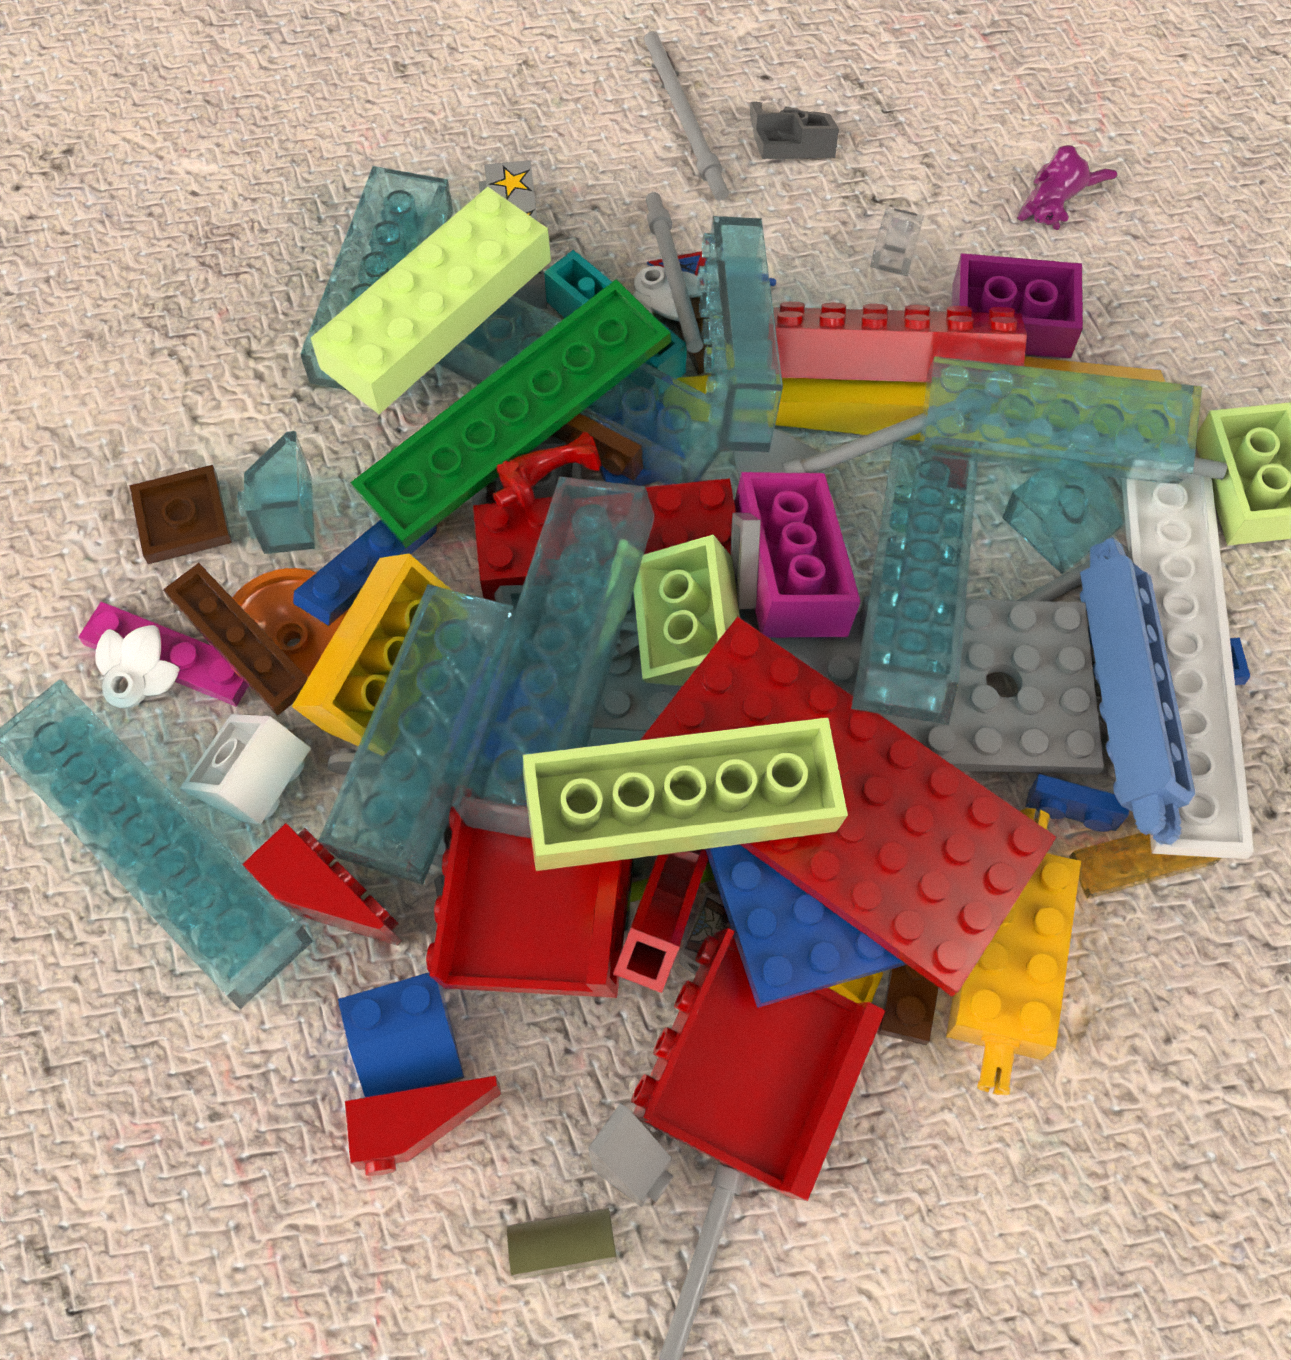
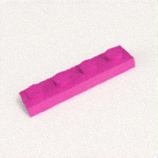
M100 602L78 636L83 645L96 650L101 636L108 629L116 631L125 638L137 628L154 625L158 627L161 637L160 660L170 662L180 668L175 680L176 683L237 707L249 686L234 672L213 646L104 602Z

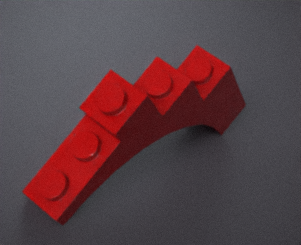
M705 849L657 855L614 970V975L660 993L663 992L680 948L685 927L708 862Z

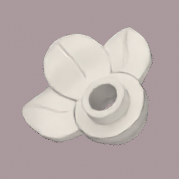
M650 266L642 269L634 279L635 293L633 296L652 315L657 313L666 318L679 321L665 268ZM682 272L690 298L706 294L705 285L700 278L692 273Z
M154 625L137 628L125 638L116 631L108 629L101 636L95 654L96 664L105 676L102 682L103 696L109 704L117 708H132L138 705L145 696L165 693L178 676L180 670L178 666L160 660L161 637L158 627ZM126 678L128 687L123 693H119V683L122 679Z

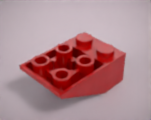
M285 823L242 864L277 901L300 917L397 946L402 942L393 931L399 923L370 894L364 900L361 898L367 890L338 861L331 867L329 866L336 858L306 828L297 834Z

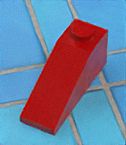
M496 1075L345 1101L350 1163L358 1170L365 1169L366 1176H379L395 1172L397 1163L409 1162L500 1096L501 1088Z

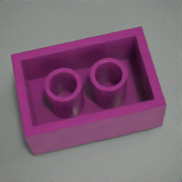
M961 253L952 284V306H967L972 308V312L989 313V309L992 307L1013 308L1015 313L1022 314L1027 333L1025 355L1071 359L1083 330L1082 263Z

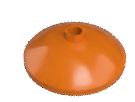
M284 568L259 575L241 587L232 598L309 678L348 610L328 626L293 604L294 591L317 572L301 568ZM300 639L298 644L287 646L290 640Z

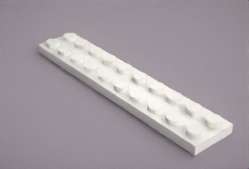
M1123 463L1121 476L1128 557L1144 572H1147L1152 579L1195 788V795L1189 805L1178 808L1181 819L1180 827H1182L1180 839H1177L1172 846L1169 844L1161 845L1153 839V835H1150L1151 853L1249 859L1254 852L1212 478L1195 474L1183 477L1169 474L1168 469Z

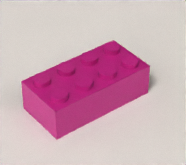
M741 472L734 500L736 513H751L761 520L755 609L760 632L768 638L848 637L861 600L825 473Z

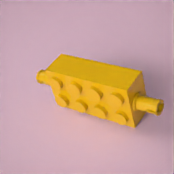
M1026 808L1020 810L1024 815L1047 830L1050 815L1047 812L1040 810L1038 818L1034 819L1036 809ZM1046 853L963 986L952 997L946 1037L985 1046L980 1080L977 1088L981 1091L988 1093L990 1088H994L993 1094L1009 1095L1014 1054L1043 1060L1056 1049L1081 861Z

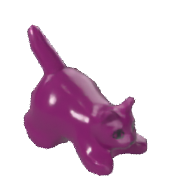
M1061 146L1055 151L1050 162L1044 164L1037 173L1033 182L1037 187L1028 196L1017 219L1024 221L1031 215H1034L1035 222L1051 225L1055 230H1059V221L1065 222L1069 219L1068 213L1064 210V202L1077 195L1085 187L1116 178L1118 176L1117 171L1104 168L1090 172L1088 161L1078 155L1074 146Z

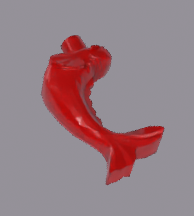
M584 431L576 440L569 444L534 451L498 464L497 471L504 487L493 494L498 507L503 509L513 503H517L523 509H526L527 506L535 502L533 491L535 484L545 475L565 464L579 463L588 469L599 471L602 465L593 436Z

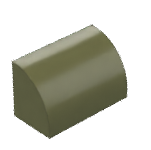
M609 1208L507 1226L510 1272L515 1280L617 1262Z

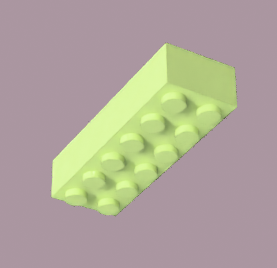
M485 188L310 338L320 369L378 414L382 413L551 262L548 228L491 188Z
M828 717L523 755V776L536 871L837 832L848 816Z

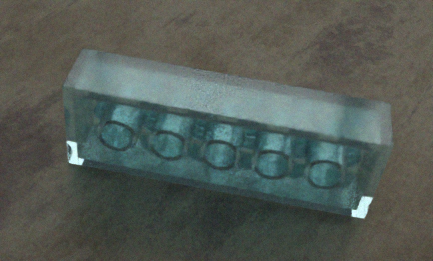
M377 166L372 167L300 353L309 383L347 390L320 369L310 338L451 218L453 207L448 179Z
M713 216L711 232L704 233L702 239V258L707 259L705 266H699L697 275V290L704 291L701 292L699 315L706 318L703 319L702 342L703 345H709V347L705 348L704 373H711V376L707 378L706 400L707 402H714V406H710L709 432H716L718 450L769 452L783 385L762 218Z
M935 356L927 375L918 454L1178 485L1192 475L1194 470L1202 386Z
M427 584L318 840L320 844L337 858L415 883L424 884L449 822L451 806L457 802L459 787H463L525 631L513 606Z

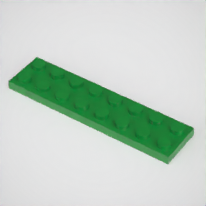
M616 279L350 483L365 503L402 545L407 548L499 476L497 471L498 464L528 454L672 342L671 332Z

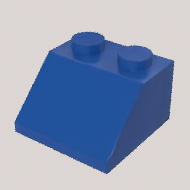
M430 972L338 999L348 1047L365 1097L436 1086L465 1078L443 989L440 984L429 976Z

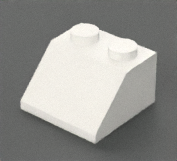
M231 714L180 789L239 821L261 825L263 820L268 819L278 808L280 803L279 796L288 782L293 781L303 770L305 765L304 758L311 747L271 716Z

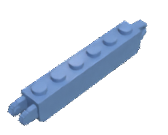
M1111 537L1103 543L1096 544L1090 548V568L1080 572L1083 590L1080 592V599L1086 605L1089 622V641L1093 647L1096 661L1093 664V673L1100 685L1102 695L1099 709L1103 720L1107 724L1109 735L1106 749L1115 769L1116 781L1113 784V789L1120 805L1133 812L1134 819L1137 821L1135 824L1140 832L1145 835H1153V839L1161 845L1169 844L1172 846L1177 839H1180L1179 836L1182 834L1178 808L1189 805L1195 795V788L1151 576L1134 564L1126 556L1122 544Z

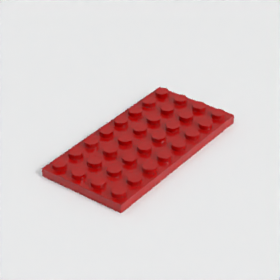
M737 616L640 740L828 717L848 814L837 832L739 845L953 997L963 986L1057 837Z

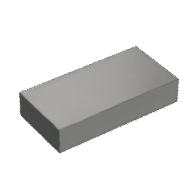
M733 513L731 556L739 609H756L761 520L751 513Z

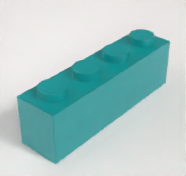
M575 250L569 252L544 271L546 302L564 318L612 283L610 279ZM669 328L667 329L671 332L672 342L631 373L633 377L656 396L660 395L677 378L682 377L686 373V343Z

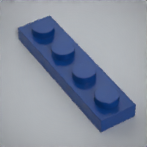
M379 520L294 591L293 604L329 626L351 607L379 558L412 554L436 533L437 525L405 548L387 526Z

